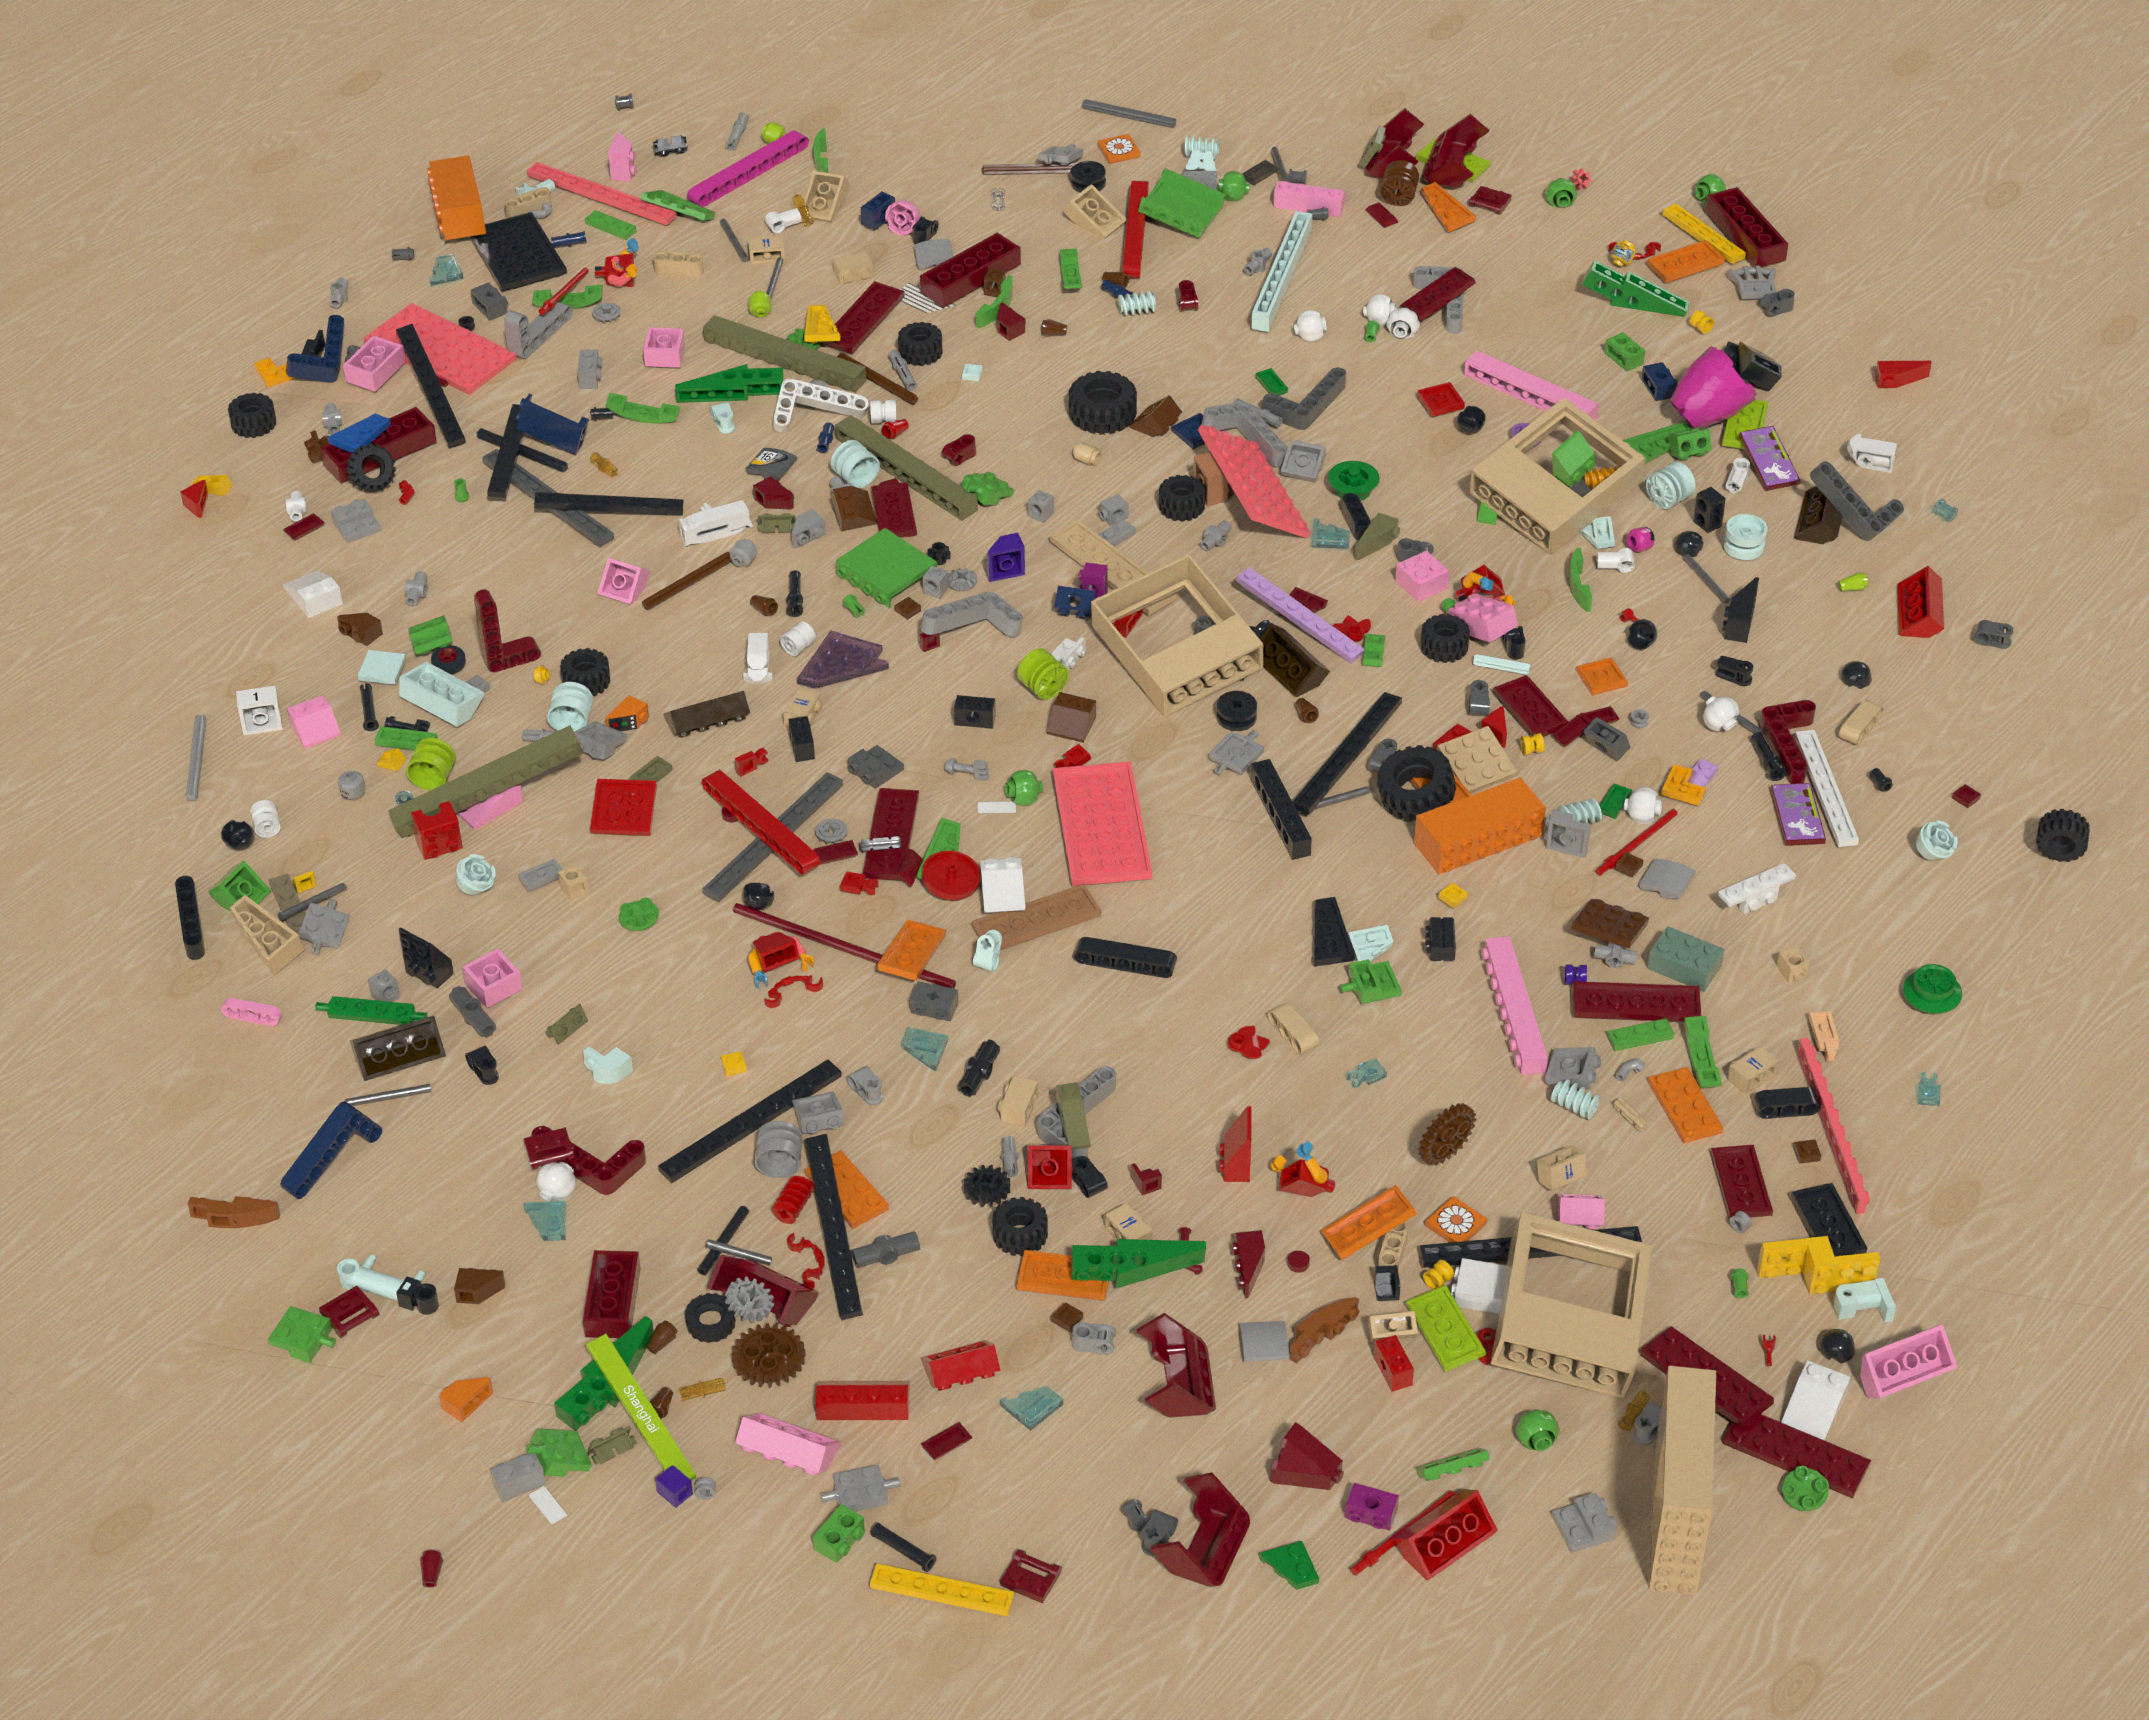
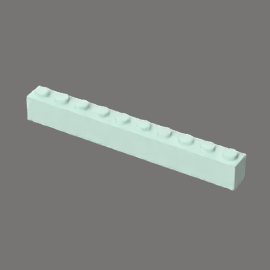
M1296 211L1252 311V329L1269 332L1312 231L1311 213Z

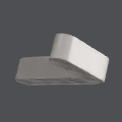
M1418 266L1414 268L1413 286L1417 289H1423L1453 267ZM1464 292L1447 303L1446 331L1451 334L1460 333L1462 330Z
M557 302L551 311H547L544 315L539 314L531 323L528 322L526 315L509 310L504 318L508 350L515 353L518 357L527 359L571 318L573 313L572 307Z
M1238 402L1207 407L1205 409L1202 425L1213 426L1217 430L1237 427L1249 441L1253 440L1259 444V449L1265 454L1269 464L1275 467L1283 465L1288 447L1249 404Z
M985 592L925 610L921 631L925 634L933 635L987 619L1007 636L1016 637L1020 634L1023 616L996 593Z
M1104 1066L1099 1068L1079 1084L1085 1114L1115 1091L1116 1071L1112 1067ZM1056 1102L1038 1117V1137L1046 1144L1068 1145ZM1088 1148L1072 1150V1161L1078 1156L1088 1157Z

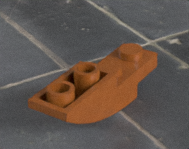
M235 1196L233 1202L202 1197H190L187 1203L192 1218L206 1219L209 1227L245 1228L266 1224L280 1218L278 1203L271 1200Z
M1352 1297L1332 1303L1302 1321L1296 1327V1340L1290 1345L1289 1360L1297 1364L1302 1358H1306L1311 1349L1316 1344H1320L1324 1337L1332 1340L1337 1334L1340 1335L1346 1325L1357 1318L1359 1314V1299Z

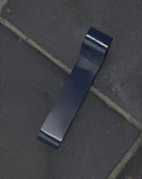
M340 315L329 316L324 357L297 353L289 354L287 357L286 374L290 377L316 381H337L344 318Z
M343 1101L339 1103L284 1175L280 1183L281 1188L296 1199H302L310 1191L353 1132H356L369 1143H373L380 1138L382 1127L348 1102Z

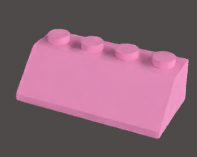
M1278 181L1274 191L1275 208L1307 212V209H1321L1324 206V208H1328V216L1341 217L1347 200V194L1342 190L1295 184L1287 181Z
M1943 1324L1863 1354L1860 1378L1867 1398H1882L1958 1368Z
M762 1413L742 1418L735 1444L741 1445L742 1449L747 1452L755 1453V1451L763 1453L764 1458L783 1460L784 1465L794 1468L797 1466L805 1468L804 1472L812 1475L827 1471L842 1443L841 1441Z

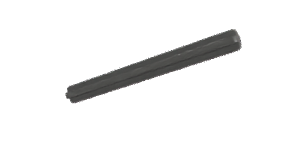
M1084 99L1082 108L1171 128L1176 126V119L1172 117Z

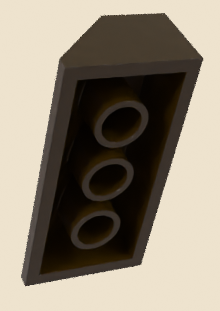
M1817 486L1805 491L1794 538L1806 542L1825 544L1829 541H1834L1838 537L1842 514Z
M1271 623L1260 638L1263 643V667L1295 697H1299L1319 687L1329 674L1330 670L1284 628Z
M740 691L672 710L663 715L672 734H679V737L691 734L690 730L696 728L700 732L709 729L708 725L716 723V727L728 724V719L734 718L735 721L746 719L745 715L750 713L745 692Z
M434 1016L424 1017L350 1040L355 1060L364 1081L446 1056Z

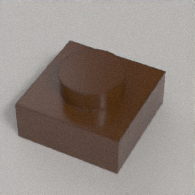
M907 597L895 604L894 609L895 612L908 620L921 612V605Z
M1625 852L1616 863L1615 869L1634 877L1643 866L1644 860Z
M1815 1139L1794 1142L1793 1148L1799 1164L1821 1161L1822 1155Z
M1066 1302L1052 1315V1322L1068 1332H1071L1073 1327L1083 1319V1312Z

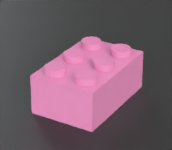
M373 335L343 364L346 382L376 392L405 363L403 345Z
M1471 594L1467 599L1456 603L1452 608L1448 609V614L1458 616L1459 619H1463L1468 624L1470 629L1469 636L1488 642L1494 641L1518 626L1514 605L1479 594Z

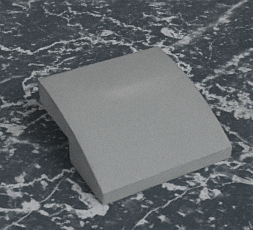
M1183 171V176L1217 190L1216 171Z
M949 239L928 240L914 245L917 266L920 270L935 264L939 265L953 257Z
M1654 859L1639 885L1641 890L1659 891L1661 898L1680 899L1695 875V870L1677 862Z
M1285 1321L1240 1323L1244 1362L1289 1359Z

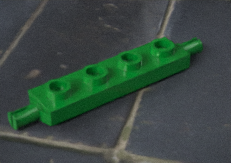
M332 996L329 1003L316 1002L315 1004L316 1011H327L328 1017L333 1019L401 1025L428 1017L427 1012H416L414 1004Z

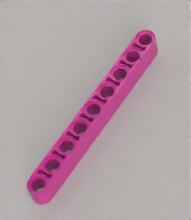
M792 130L693 186L687 193V199L694 204L705 207L803 151L808 146L809 139L798 131Z

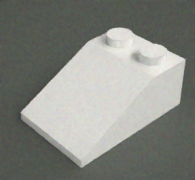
M314 571L283 584L286 591L308 618L343 604L340 587L332 577L320 571Z
M1009 857L1006 859L989 858L980 860L984 912L1025 910L1021 858Z
M1807 1360L1782 1423L1826 1440L1848 1393L1851 1377Z

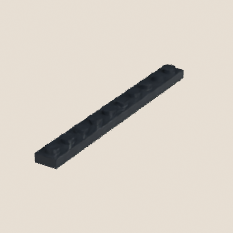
M413 324L396 329L397 335L448 447L452 448L466 443L464 434Z
M1387 692L1382 694L1295 798L1293 804L1298 812L1307 815L1312 813L1402 704V697Z
M827 1059L658 1165L659 1172L671 1184L758 1130L764 1124L793 1108L792 1100L810 1097L842 1077L841 1070Z
M827 1133L806 1138L841 1320L862 1316L863 1311Z
M1638 1226L1595 1230L1642 1242ZM1512 1237L1420 1245L1419 1252L1423 1268L1433 1267L1439 1260L1446 1261L1450 1266L1461 1265L1462 1258L1482 1262L1508 1261ZM1530 1247L1528 1259L1565 1255Z

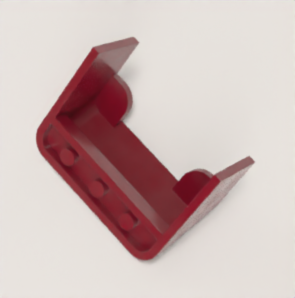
M1406 108L1401 110L1383 126L1386 128L1384 133L1386 137L1382 143L1383 147L1379 153L1376 152L1365 168V173L1370 177L1383 178L1387 165L1398 160L1407 161L1415 166L1418 160L1405 149L1411 146L1412 135L1421 129L1424 123Z
M1469 114L1441 133L1435 141L1422 179L1430 184L1436 182L1440 186L1460 187L1474 175L1472 171L1462 164L1465 155L1469 152L1472 153L1477 147L1478 139L1489 133L1490 130L1473 115Z
M728 1255L720 1256L707 1287L711 1290L722 1291L725 1296L731 1282L735 1283L737 1278L743 1281L745 1277H748L751 1282L755 1278L757 1284L764 1283L763 1288L771 1290L769 1295L774 1296L772 1301L774 1306L770 1312L776 1314V1317L779 1318V1323L787 1327L797 1325L815 1303L819 1295L817 1290L753 1260Z
M1166 1313L1137 1328V1333L1151 1342V1353L1154 1359L1165 1365L1167 1386L1146 1397L1145 1402L1169 1418L1208 1415L1215 1411L1216 1403L1209 1352L1204 1340Z
M1213 1472L1185 1477L1183 1481L1197 1496L1193 1504V1512L1201 1522L1188 1550L1180 1541L1151 1546L1150 1550L1173 1575L1207 1587L1220 1586L1223 1584L1248 1531L1250 1517L1244 1507Z

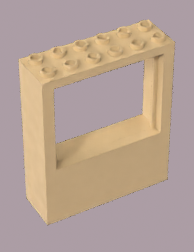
M1562 398L1471 470L1470 494L1552 555L1592 523L1593 520L1643 482L1645 457L1640 452L1631 448L1628 443L1619 439L1613 432L1603 427L1600 422L1595 421L1586 412L1576 407L1573 402ZM1561 424L1573 433L1578 430L1589 445L1620 467L1584 497L1579 496L1524 454Z
M1190 554L1180 557L1170 564L1164 565L1091 601L1093 628L1164 717L1263 668V643ZM1187 588L1216 625L1141 661L1112 623L1117 619L1130 615Z
M1521 1212L1510 1243L1491 1364L1624 1398L1636 1370L1652 1245ZM1530 1247L1631 1272L1625 1317L1523 1292Z
M1668 1366L1654 1454L1649 1589L1661 1592H1681L1683 1594H1697L1713 1506L1716 1370Z

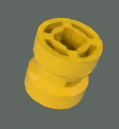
M1701 310L1695 311L1690 318V324L1698 328L1703 334L1710 332L1715 323L1714 319L1706 316Z
M1541 733L1534 734L1532 737L1528 735L1520 737V748L1523 755H1530L1532 752H1544L1545 745Z
M1439 1260L1433 1265V1269H1428L1423 1274V1279L1429 1288L1435 1290L1444 1286V1282H1449L1454 1277V1270L1446 1261Z

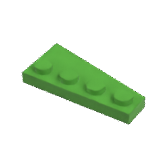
M663 190L643 192L641 194L642 200L696 217L699 221L706 222L715 217L714 211Z
M1684 421L1622 441L1628 443L1637 452H1640L1645 457L1646 464L1670 451L1669 434L1692 428Z
M941 818L920 866L917 878L922 879L924 862L932 854L947 850L959 852L961 823Z

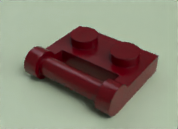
M1480 186L1474 196L1470 197L1469 206H1478L1496 211L1497 214H1502L1510 203L1512 194Z
M566 1127L523 1138L532 1170L548 1163L568 1159V1161L575 1159Z
M357 1285L319 1307L320 1314L323 1317L330 1318L331 1326L339 1338L346 1336L348 1331L366 1320L374 1319L380 1315L376 1306ZM361 1309H366V1311L357 1315L356 1317L352 1318L346 1323H340L341 1321L350 1317L351 1315L355 1314Z
M1018 1549L1013 1561L1000 1580V1586L1043 1604L1059 1578L1062 1566L1057 1564L1051 1565L1027 1555L1026 1551ZM1024 1563L1049 1575L1046 1578L1020 1566Z

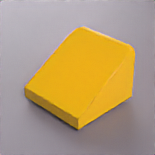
M399 748L388 750L382 754L376 765L385 769L399 771L406 761V757Z
M313 870L293 878L292 883L297 893L317 887Z

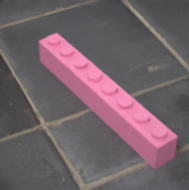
M1476 351L1465 361V376L1530 405L1547 411L1562 398H1566L1568 401L1573 402L1580 410L1586 412L1592 419L1595 420L1597 418L1598 403L1482 352Z
M1507 936L1485 939V948H1482V958L1487 961V974L1492 977L1491 987L1492 990L1496 991V1004L1501 1007V1020H1505V1034L1510 1037L1509 1045L1511 1052L1514 1051L1515 1066L1519 1067L1521 1075L1545 1073L1548 1057L1511 938Z

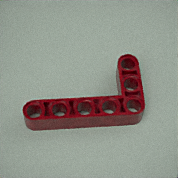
M486 589L477 591L474 595V604L482 657L491 672H499L539 659L541 650L535 639L531 636L502 644L497 605L490 591Z
M1810 700L1767 706L1761 711L1759 727L1764 731L1763 735L1773 754L1780 758L1781 766L1786 769L1785 777L1790 784L1804 783L1806 778L1807 763L1789 729L1813 724L1816 704Z
M538 1126L533 1129L532 1136L553 1130L546 1126ZM631 1140L604 1163L570 1141L575 1159L556 1161V1163L564 1162L573 1169V1174L577 1179L603 1195H610L645 1165L646 1154L642 1141Z

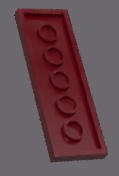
M874 281L834 324L837 327V332L840 334V341H822V344L853 354L905 297V291Z
M879 789L870 840L880 837L891 839L893 836H899L901 846L900 848L892 849V847H889V849L882 850L870 848V851H867L863 872L866 878L904 881L897 875V872L907 850L910 849L919 801V790Z
M1573 982L1574 1018L1652 1021L1667 1018L1668 1021L1685 1022V1017L1702 1016L1699 986Z
M1672 1326L1640 1349V1356L1666 1375L1668 1366L1716 1370L1715 1409L1741 1428L1747 1426L1774 1404V1397Z
M1762 1414L1744 1428L1732 1422L1723 1440V1444L1788 1472L1794 1471L1798 1466H1806L1815 1470L1828 1481L1829 1489L1852 1499L1871 1463V1460Z

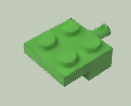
M991 472L965 475L961 485L965 492L975 494L977 500L984 505L998 504L1000 497H1011L1014 489L1009 487L1007 482L999 480Z
M445 615L408 628L416 655L420 653L427 654L431 649L443 648L453 642Z
M1367 959L1349 963L1348 975L1352 982L1340 984L1342 993L1355 991L1361 1004L1401 996L1402 992L1389 961L1371 964L1370 960Z
M290 1306L269 1336L268 1342L269 1345L289 1351L290 1357L311 1363L322 1345L333 1348L336 1339L328 1337L332 1331L330 1318Z
M537 1429L530 1440L531 1444H528L526 1448L528 1454H536L543 1467L545 1476L565 1477L568 1471L588 1472L592 1467L577 1431Z

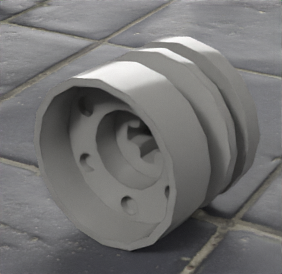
M772 1121L761 1126L757 1134L755 1166L758 1171L772 1178H786L797 1173L801 1163L803 1142L801 1130L794 1124L785 1121Z

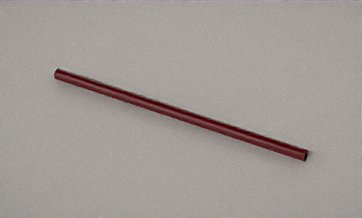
M736 903L733 908L734 913L877 964L883 957L880 953ZM925 969L919 976V979L952 989L956 986L955 980Z

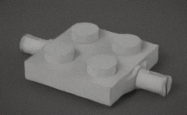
M1075 144L1066 147L1052 146L1038 153V160L1045 161L1047 164L1060 162V165H1069L1070 162L1077 161L1078 158L1083 156V149L1076 148Z
M1252 730L1247 736H1243L1231 731L1209 753V759L1219 763L1214 769L1215 772L1220 775L1226 768H1229L1239 774H1243L1251 766V763H1254L1264 753V746L1254 741L1259 736L1258 732Z
M329 899L327 907L310 903L299 936L313 943L310 950L312 954H314V951L315 955L319 954L321 946L339 948L350 915L335 910L337 900L335 899L333 904V899Z
M879 1464L834 1473V1491L821 1493L823 1503L836 1500L839 1505L842 1504L854 1512L888 1505L887 1489L900 1487L899 1477L885 1480L881 1475Z

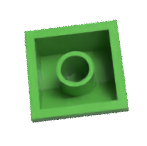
M1578 430L1552 452L1554 477L1571 487L1578 483L1588 471L1594 468L1595 453Z
M245 861L233 866L208 891L221 907L231 911L230 907L244 895L259 904L271 892L270 888Z

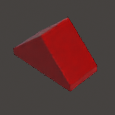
M201 480L180 491L183 506L198 518H202L208 497L206 480Z
M1500 706L1482 720L1481 728L1489 726L1501 747L1506 748L1507 729L1504 706Z

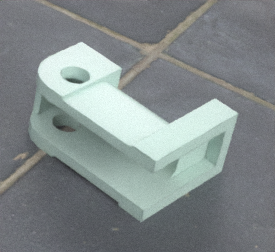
M1884 1278L1840 1285L1836 1290L1833 1304L1838 1320L1854 1318L1858 1310L1878 1307L1884 1323L1891 1322L1894 1319L1896 1310L1895 1303Z

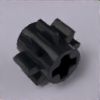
M936 542L932 544V549H927L928 556L937 561V565H943L946 563V559H951L949 546L942 542Z

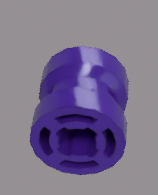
M1566 964L1565 985H1572L1574 981L1587 982V965L1574 967L1572 964Z

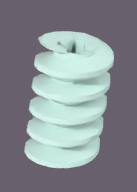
M1187 135L1185 138V154L1189 157L1195 149L1199 150L1200 153L1211 151L1213 160H1216L1220 150V139L1215 143L1214 138H1212L1209 143L1207 137L1202 142L1201 137L1195 141L1194 136L1189 140Z
M1146 291L1145 296L1143 292H1139L1138 296L1136 293H1132V297L1129 294H1126L1125 298L1122 295L1118 296L1120 314L1124 312L1125 316H1128V311L1135 315V310L1139 314L1142 313V309L1145 310L1146 314L1149 308L1152 309L1153 313L1156 310L1154 292L1151 295L1150 291Z
M1593 798L1588 799V801L1582 800L1573 804L1568 803L1566 806L1560 805L1557 809L1573 814V820L1583 823L1589 821L1590 824H1594L1595 818L1597 822H1601L1602 819L1600 806Z
M1569 1079L1564 1083L1562 1081L1558 1082L1553 1090L1551 1101L1558 1102L1560 1106H1565L1568 1110L1573 1109L1574 1113H1580L1581 1117H1587L1590 1120L1599 1106L1600 1095L1597 1094L1592 1099V1091H1589L1586 1095L1584 1094V1087L1577 1091V1083L1569 1087Z

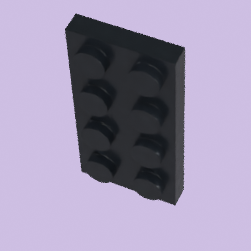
M1833 1183L1797 1190L1791 1193V1199L1811 1237L1828 1236L1834 1257L1867 1253L1868 1248Z

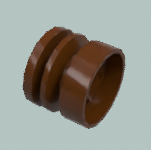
M1402 160L1393 161L1388 164L1380 187L1382 198L1393 206H1404L1412 202L1419 181L1417 168L1412 163Z

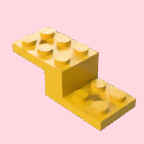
M1828 1236L1762 1243L1757 1273L1759 1278H1772L1802 1273L1809 1294H1823L1834 1292L1843 1284L1875 1280L1881 1258L1878 1252L1834 1257Z

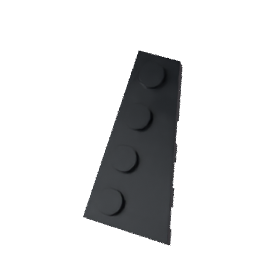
M1336 898L1316 899L1314 967L1354 961L1355 954Z

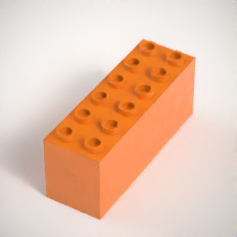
M470 155L429 161L430 168H427L440 234H444L445 240L486 234L482 204Z
M1520 777L1416 815L1414 845L1439 875L1543 836L1546 807Z

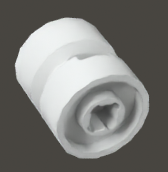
M870 400L871 424H881L883 420L885 422L896 420V400H886L885 403H882L881 400Z
M800 621L780 637V644L787 654L797 656L804 648L815 642L816 634L808 623Z
M261 800L254 803L250 811L255 833L262 838L275 836L281 828L276 805L269 800Z

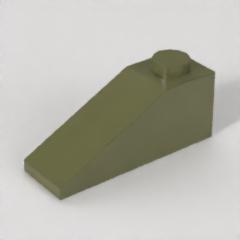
M1378 513L1356 544L1355 560H1360L1391 544L1393 539L1397 538L1400 533V527H1398L1399 519Z
M1078 1082L1056 1085L1057 1106L1067 1144L1072 1145V1150L1091 1147Z

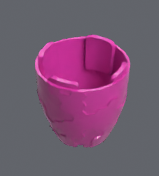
M1710 346L1693 361L1683 374L1670 399L1673 407L1683 416L1692 429L1697 427L1706 428L1731 418L1755 401V396L1757 395L1753 386L1746 384L1732 367V360L1716 347Z

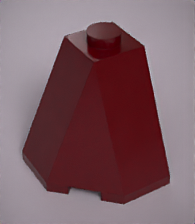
M1295 1422L1281 1442L1280 1447L1282 1449L1278 1455V1460L1274 1459L1270 1482L1281 1485L1331 1490L1334 1484H1338L1344 1475V1471H1342L1343 1460L1299 1423Z

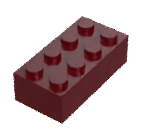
M594 1250L583 1317L586 1338H599L607 1334L608 1338L619 1339L632 1328L641 1271L639 1251Z

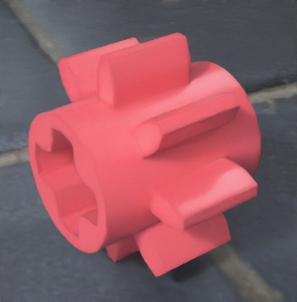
M1584 168L1579 169V171L1574 170V175L1569 178L1577 186V190L1582 189V187L1588 188L1587 183L1592 181L1589 177L1590 172H1584Z

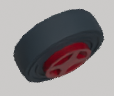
M453 645L437 648L432 653L431 663L449 674H455L460 672L466 664L465 653L461 648Z

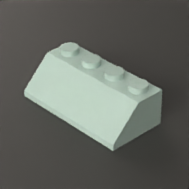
M428 662L400 676V697L456 727L471 719L484 697L483 691Z

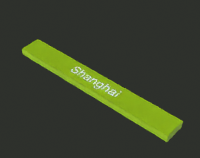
M607 1334L587 1343V1350L663 1470L665 1471L673 1465L691 1481L696 1479L694 1470Z

